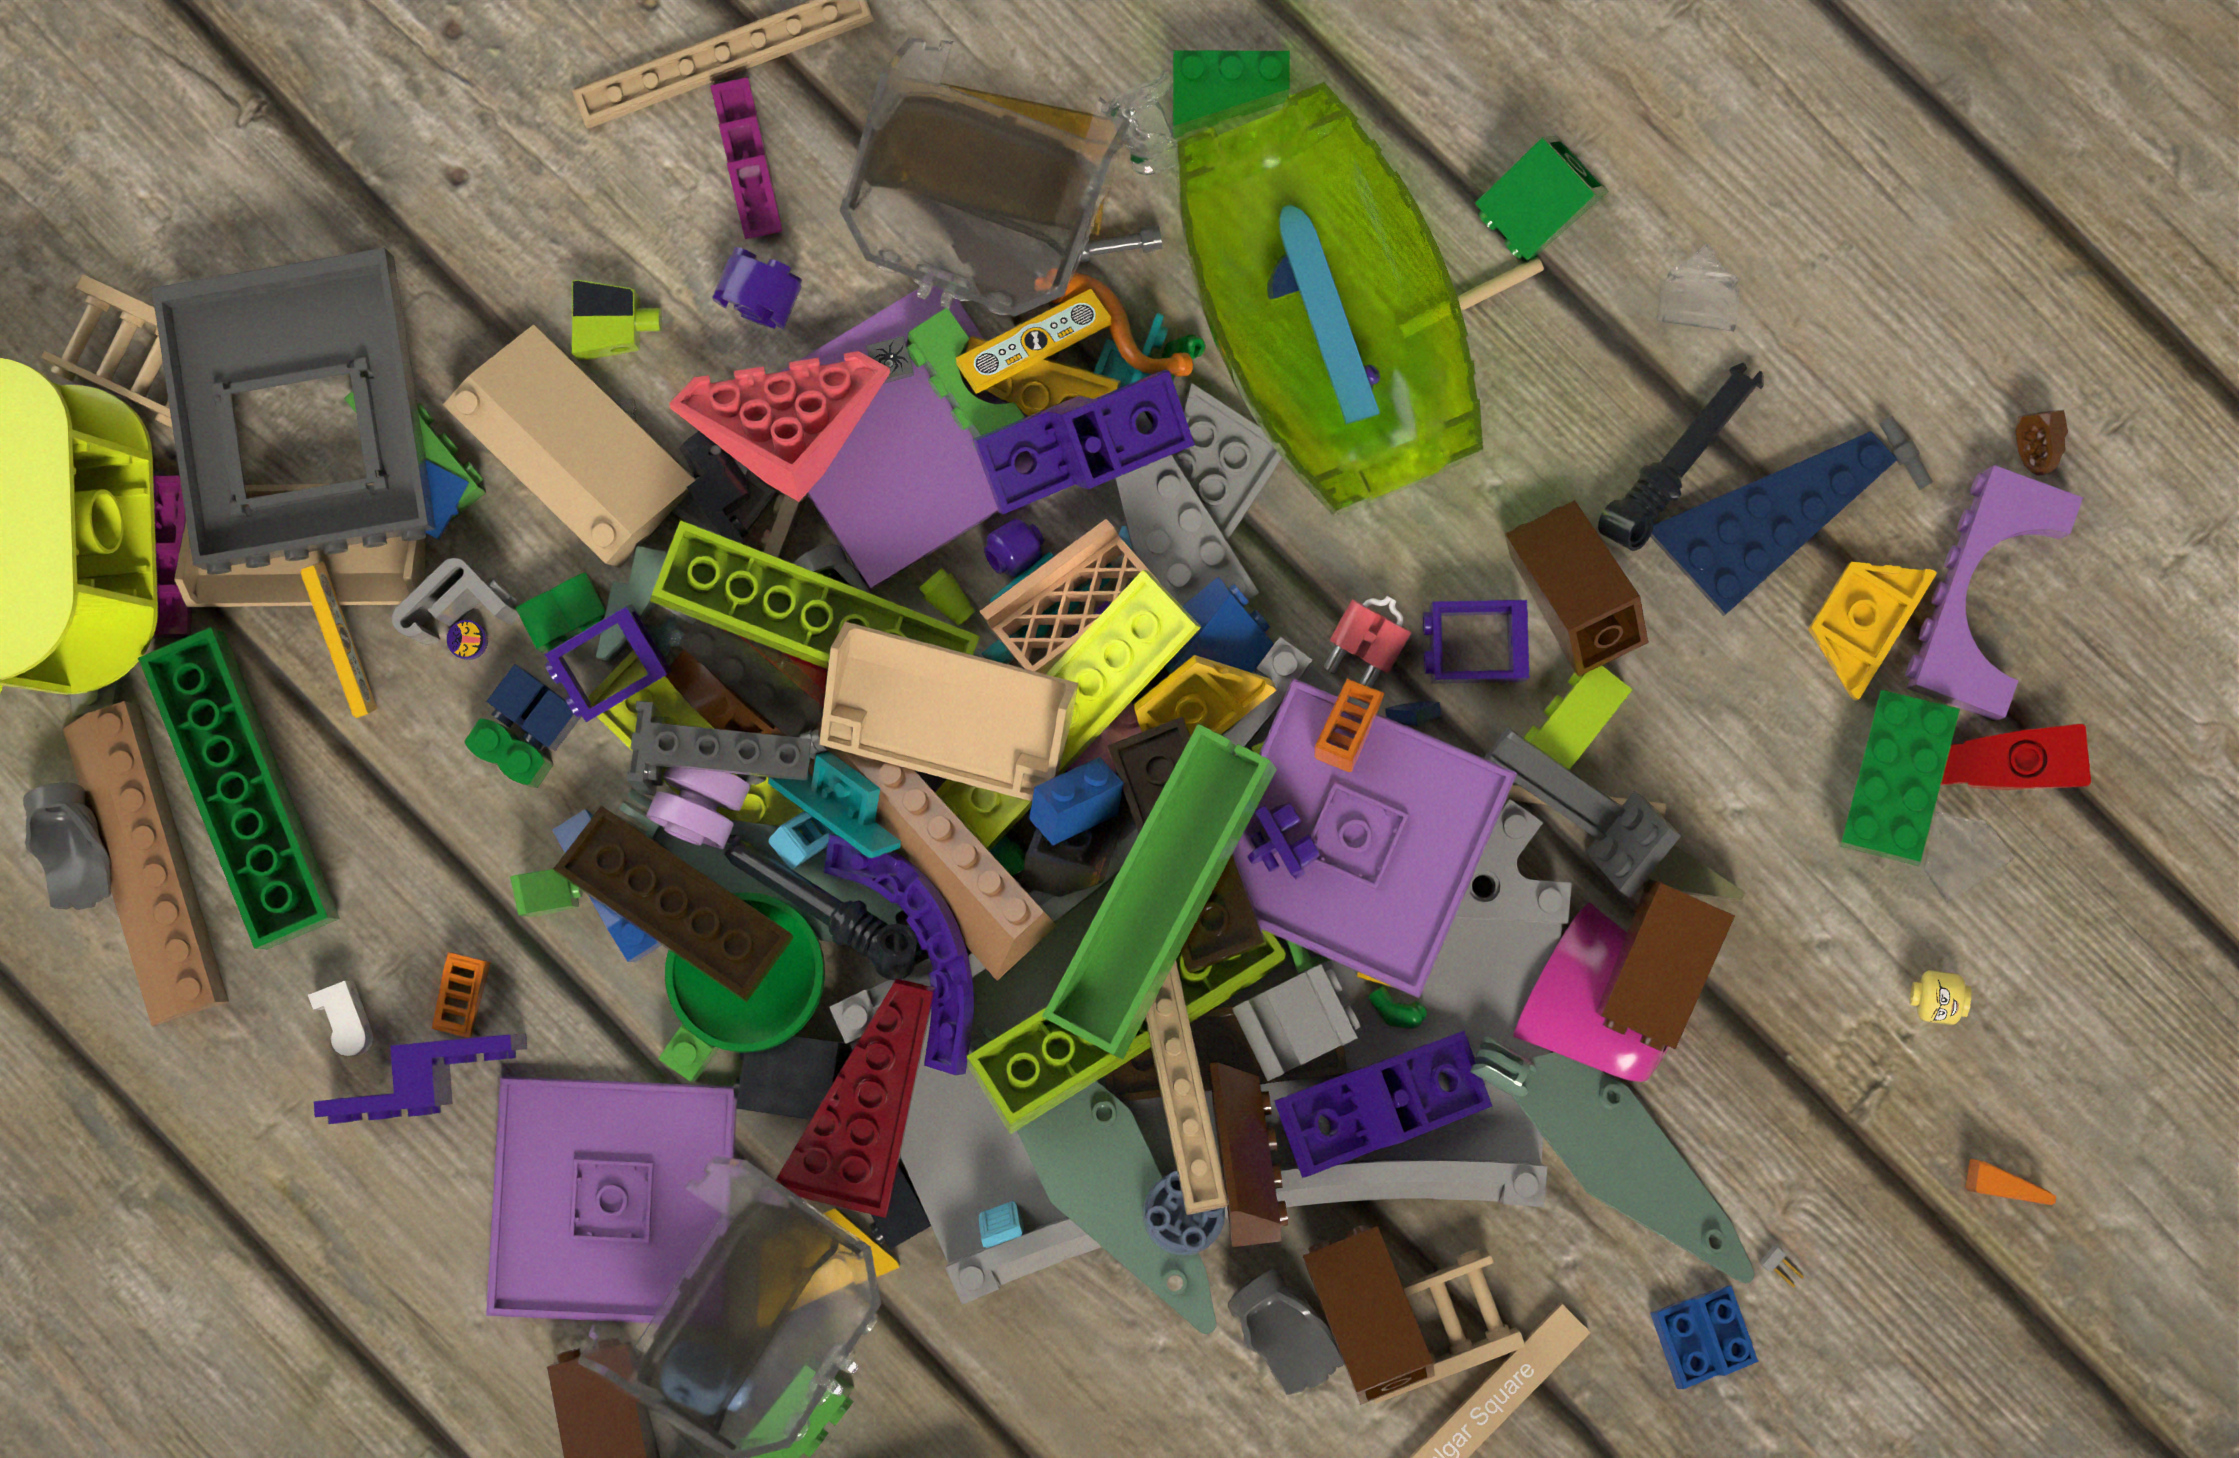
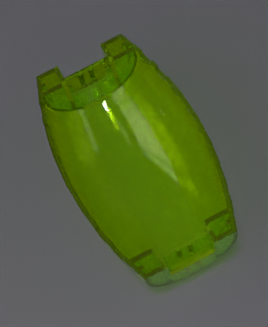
M1322 82L1288 96L1281 110L1219 135H1217L1215 128L1211 127L1177 141L1175 146L1177 198L1185 250L1197 296L1216 348L1239 395L1268 441L1298 480L1332 516H1337L1392 496L1469 460L1483 450L1480 399L1477 398L1474 375L1476 374L1474 360L1471 361L1466 339L1468 333L1460 303L1440 249L1416 201L1398 172L1393 171L1381 154L1382 149L1374 139L1371 141L1358 124V118L1340 101L1327 84ZM1287 205L1301 209L1310 218L1320 240L1363 366L1373 365L1380 373V380L1374 384L1372 389L1380 412L1379 415L1349 424L1345 423L1300 291L1275 299L1268 298V279L1271 278L1279 258L1286 254L1279 230V216L1283 207Z

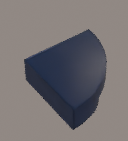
M1287 254L1279 258L1271 278L1268 279L1267 293L1269 299H1275L1299 291Z
M1413 702L1388 707L1385 709L1386 718L1403 725L1419 726L1438 718L1441 715L1440 702Z

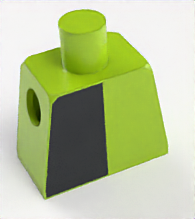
M572 280V354L578 361L640 350V331L662 330L661 308H640V296L634 289Z

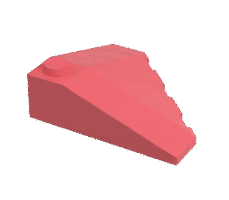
M856 351L843 353L844 362L820 365L818 357L789 362L790 370L765 374L764 366L734 371L735 379L715 383L710 382L709 375L694 377L669 405L670 409L768 485L799 502L824 475L889 376L890 368Z

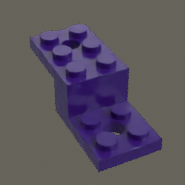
M1168 370L1160 371L1094 399L1082 396L1075 397L972 439L998 511L1001 514L1013 511L1073 485L1086 489L1093 488L1195 445L1170 371ZM1143 411H1148L1153 417V425L1146 433H1140L1135 424L1137 416ZM1028 451L1033 458L1032 467L1025 473H1019L1015 468V458L1019 453Z
M1465 1030L1274 1100L1302 1178L1314 1175L1374 1150L1404 1142L1492 1107L1493 1105L1483 1079L1470 1072L1472 1065L1476 1063ZM1440 1071L1448 1077V1091L1443 1090L1439 1084L1438 1075ZM1321 1115L1330 1124L1328 1136L1324 1135L1318 1127V1120Z
M526 1033L391 1045L394 1093L314 1101L315 1117L328 1116V1124L361 1121L363 1120L362 1113L368 1114V1120L402 1117L401 1109H407L408 1117L441 1113V1105L453 1104L450 1064L477 1062V1054L484 1053V1061L516 1058V1050L527 1049Z

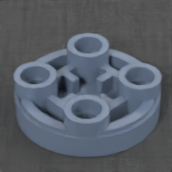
M1174 1171L1155 1183L1147 1194L1143 1205V1222L1151 1240L1164 1251L1175 1255H1193L1208 1248L1218 1238L1225 1222V1207L1187 1215L1178 1172Z

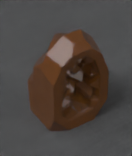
M2064 410L2018 416L2015 431L2018 453L2024 466L2036 476L2050 474L2057 468L2066 450L2065 436L2068 434Z

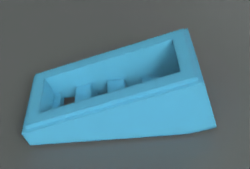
M804 811L782 824L769 838V844L785 864L793 870L828 846L829 834L835 833Z
M1014 1201L985 1210L979 1215L981 1241L983 1247L986 1248L1020 1237L1026 1229L1018 1205Z

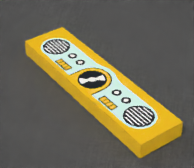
M1089 289L956 357V365L977 394L1111 325V316L1093 290Z
M322 561L302 568L300 571L352 715L355 718L367 715L377 709L325 563Z

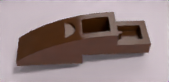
M689 643L670 665L673 671L665 677L714 729L798 737L748 697L750 692Z

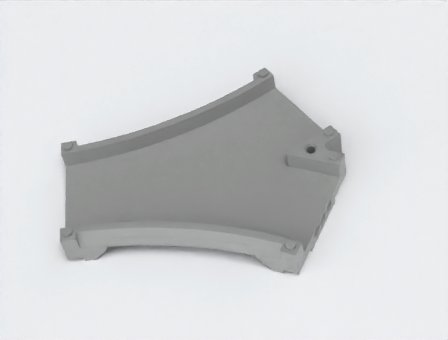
M1279 637L1254 673L1271 679L1275 684L1276 691L1221 735L1230 739L1235 746L1239 744L1249 750L1252 746L1264 742L1293 678L1337 697L1342 687L1310 664L1313 659L1282 637ZM1349 696V702L1368 709L1369 706ZM1511 799L1505 802L1420 998L1397 988L1384 985L1396 1003L1412 1004L1414 1001H1417L1425 1006L1427 1017L1419 1027L1406 1029L1389 1026L1385 1023L1367 997L1383 986V984L1358 978V971L1333 960L1321 964L1324 971L1332 968L1342 988V991L1337 993V997L1343 1008L1348 1005L1351 1006L1360 1024V1028L1354 1030L1358 1038L1344 1045L1347 1073L1464 1030L1474 1057H1476L1479 1050H1482L1480 1044L1485 1036L1495 1039L1525 1058L1551 1053L1548 1049L1513 1037V1033L1535 984L1560 942L1562 924L1568 923L1572 883L1529 880L1520 874L1517 868V859L1543 822ZM1131 811L1113 826L1089 882L1088 879L1102 836L1086 848L1081 863L1080 860L1084 850L1046 882L1029 893L1032 899L1057 926L998 981L966 947L974 991V1016L970 1044L975 1038L984 1045L990 1042L981 1033L986 1026L999 1037L1048 1006L1139 835ZM1103 862H1105V863H1104V866H1103V869H1102V871H1101L1100 877H1099V879H1098V882H1096V881H1097V878H1098V876H1099L1100 870H1101V868H1102ZM1079 863H1080V866H1079V869H1078V871H1077V874H1076V877H1075V879H1074L1073 884H1072L1073 877H1071L1069 884H1068V885H1065V884L1068 883L1069 878H1070V876H1071V873L1075 876L1076 870H1077L1078 865H1079ZM1100 867L1095 883L1089 885L1092 878L1094 877V875ZM1479 875L1487 877L1492 883V892L1487 898L1476 896L1472 890V882ZM1274 935L1286 952L1283 965L1213 1009L1237 1006L1308 970L1300 973L1296 971L1286 940ZM1308 950L1310 958L1319 955L1315 952ZM930 958L915 965L911 975L902 980L930 986L928 973L933 971ZM887 980L829 1007L845 1044L850 1043L852 1049L855 1048L895 980ZM930 1012L900 1156L948 1262L945 1267L963 1305L998 1290L1002 1284L1060 1263L1065 1259L1101 1248V1246L1050 1202L1017 1131L1012 1134L1008 1132L969 1068H966V1074L952 1075L924 1066L930 1029ZM971 1045L969 1048V1054L976 1051V1049ZM1440 1071L1438 1075L1439 1084L1443 1090L1448 1091V1077ZM1343 1074L1260 1084L1261 1091H1269L1272 1115H1266L1265 1120L1266 1127H1274L1277 1151L1270 1152L1272 1164L1280 1163L1283 1188L1276 1189L1277 1201L1285 1200L1286 1208L1342 1201L1411 1198L1498 1201L1508 1205L1544 1207L1548 1167L1541 1164L1544 1137L1511 1095L1485 1080L1483 1081L1493 1105L1492 1107L1404 1142L1374 1150L1304 1178L1300 1174L1274 1100ZM1104 1076L1097 1081L1106 1088ZM1205 1091L1204 1093L1206 1103L1208 1107L1209 1117L1211 1121L1212 1131L1221 1168L1216 1125L1212 1104V1092ZM1162 1097L1122 1102L1131 1110L1162 1177L1177 1171ZM1321 1115L1318 1120V1127L1324 1135L1328 1136L1330 1124ZM1011 1201L1016 1202L1026 1228L1022 1236L989 1248L983 1247L979 1227L980 1213ZM1225 1207V1218H1227L1228 1212L1227 1207Z

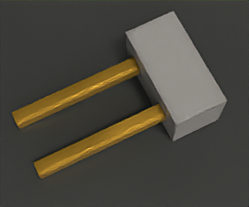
M1774 1245L1759 1263L1769 1272L1774 1270L1794 1288L1795 1285L1776 1268L1778 1264L1782 1261L1801 1279L1804 1276L1784 1259L1786 1254Z

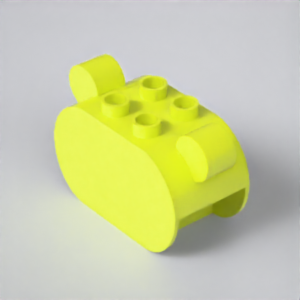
M0 358V693L3 686L63 695L95 691L110 685L127 674L139 662L138 657L143 656L147 651L156 630L158 598L153 455L150 437L139 415L117 396L94 387L59 385L51 382L36 369L13 360Z

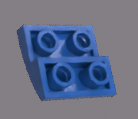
M1732 1286L1718 1288L1650 1313L1677 1389H1686L1717 1375L1725 1376L1759 1362Z

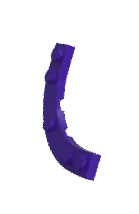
M829 834L824 873L863 884L880 893L891 903H897L909 916L906 921L915 932L921 949H927L933 969L932 972L928 973L930 986L936 988L931 1007L930 1029L924 1066L952 1075L966 1074L974 1016V991L967 950L951 910L931 881L916 866L901 855L890 851L878 857L869 858L840 836Z

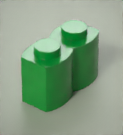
M586 572L574 576L553 589L537 595L516 607L533 644L541 653L553 650L573 636L602 621L605 618L607 609L590 575Z
M480 718L464 741L467 748L475 756L498 765L499 769L509 779L529 787L539 788L553 767L551 759L543 751L520 741L517 735L509 728L489 719Z

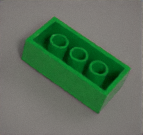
M1885 690L1880 691L1841 847L1919 867L1960 708Z

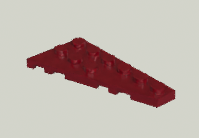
M895 979L769 1189L770 1191L884 1218L887 1217L936 987Z

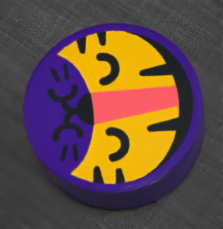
M462 620L455 623L449 629L447 646L455 656L464 660H473L485 652L488 646V635L485 629L478 623L471 620Z

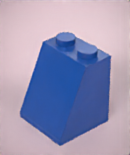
M1218 576L1182 606L1201 628L1165 665V668L1171 674L1192 656L1197 655L1253 673L1274 645L1266 633L1271 626L1257 609L1250 613L1244 607L1249 601L1235 584L1228 588Z

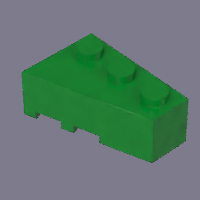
M1173 50V139L1205 126L1208 128L1218 125L1221 121L1239 115L1241 117L1288 102L1290 90V51Z

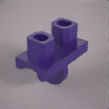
M1288 802L1271 810L1265 805L1256 810L1255 813L1271 841L1266 843L1260 831L1249 837L1256 848L1247 856L1250 863L1256 864L1263 861L1268 871L1272 872L1280 867L1273 855L1278 852L1295 880L1306 874L1303 868L1310 865L1321 854L1309 834L1291 845L1288 843L1283 833L1302 823L1293 805Z

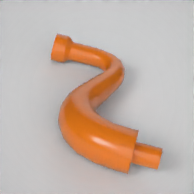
M1053 271L1048 274L1046 280L1037 281L1035 285L1036 294L1038 296H1047L1055 304L1064 303L1092 289L1111 316V325L1107 326L1118 351L1126 362L1135 369L1148 374L1168 370L1170 374L1176 377L1188 376L1192 372V358L1187 353H1175L1171 358L1153 359L1144 355L1135 344L1124 306L1114 292L1100 280L1076 272Z

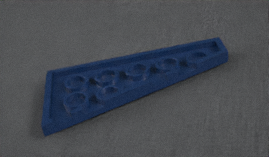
M1870 431L1653 525L1650 537L1722 616H1725L1898 459Z

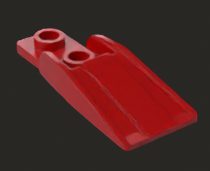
M2072 724L2021 730L1964 741V744H1953L1950 747L1941 785L1968 784V787L1992 790L2087 787L2091 784L2086 726L2084 724Z

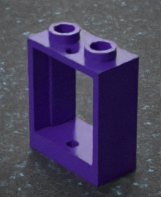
M1527 600L1435 601L1429 606V612H1423V635H1430V651H1424V674H1431V684L1525 682L1530 678ZM1507 615L1509 670L1443 671L1442 616Z
M633 604L625 606L544 654L549 661L545 664L549 675L556 684L560 682L563 684L569 694L566 697L569 708L577 718L582 716L585 722L590 721L673 671ZM618 623L648 675L593 707L563 655Z

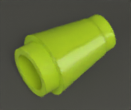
M942 567L919 587L925 595L923 599L951 621H954L957 626L975 612L952 572L947 574Z

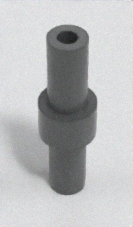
M1891 416L1879 423L1895 449L1892 454L1898 459L1899 465L1904 464L1918 489L1921 490L1933 483L1917 456L1920 454L1913 440H1907L1894 417Z

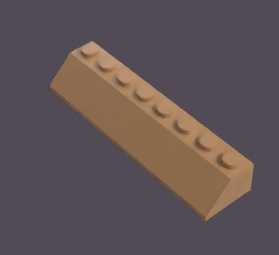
M123 701L86 713L64 727L63 732L79 785L85 789L86 806L95 815L98 834L111 861V893L151 1026L229 1002L140 705Z
M822 720L817 724L816 729L821 728ZM834 748L828 750L881 788L875 822L901 841L900 848L893 850V852L901 855L916 866L931 881L951 910L960 929L964 944L997 981L1057 926L915 770ZM816 758L809 759L808 771L812 775Z

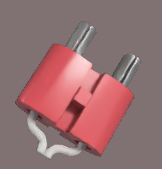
M1388 596L1384 600L1368 599L1363 604L1352 599L1329 639L1335 644V647L1328 657L1324 668L1328 671L1339 649L1342 648L1329 672H1336L1348 651L1369 663L1359 682L1360 684L1365 685L1374 667L1376 669L1366 685L1372 688L1381 670L1389 673L1412 633L1402 626L1403 616L1395 608L1397 601ZM1389 603V609L1397 617V623L1382 616L1368 606L1371 604L1385 606Z

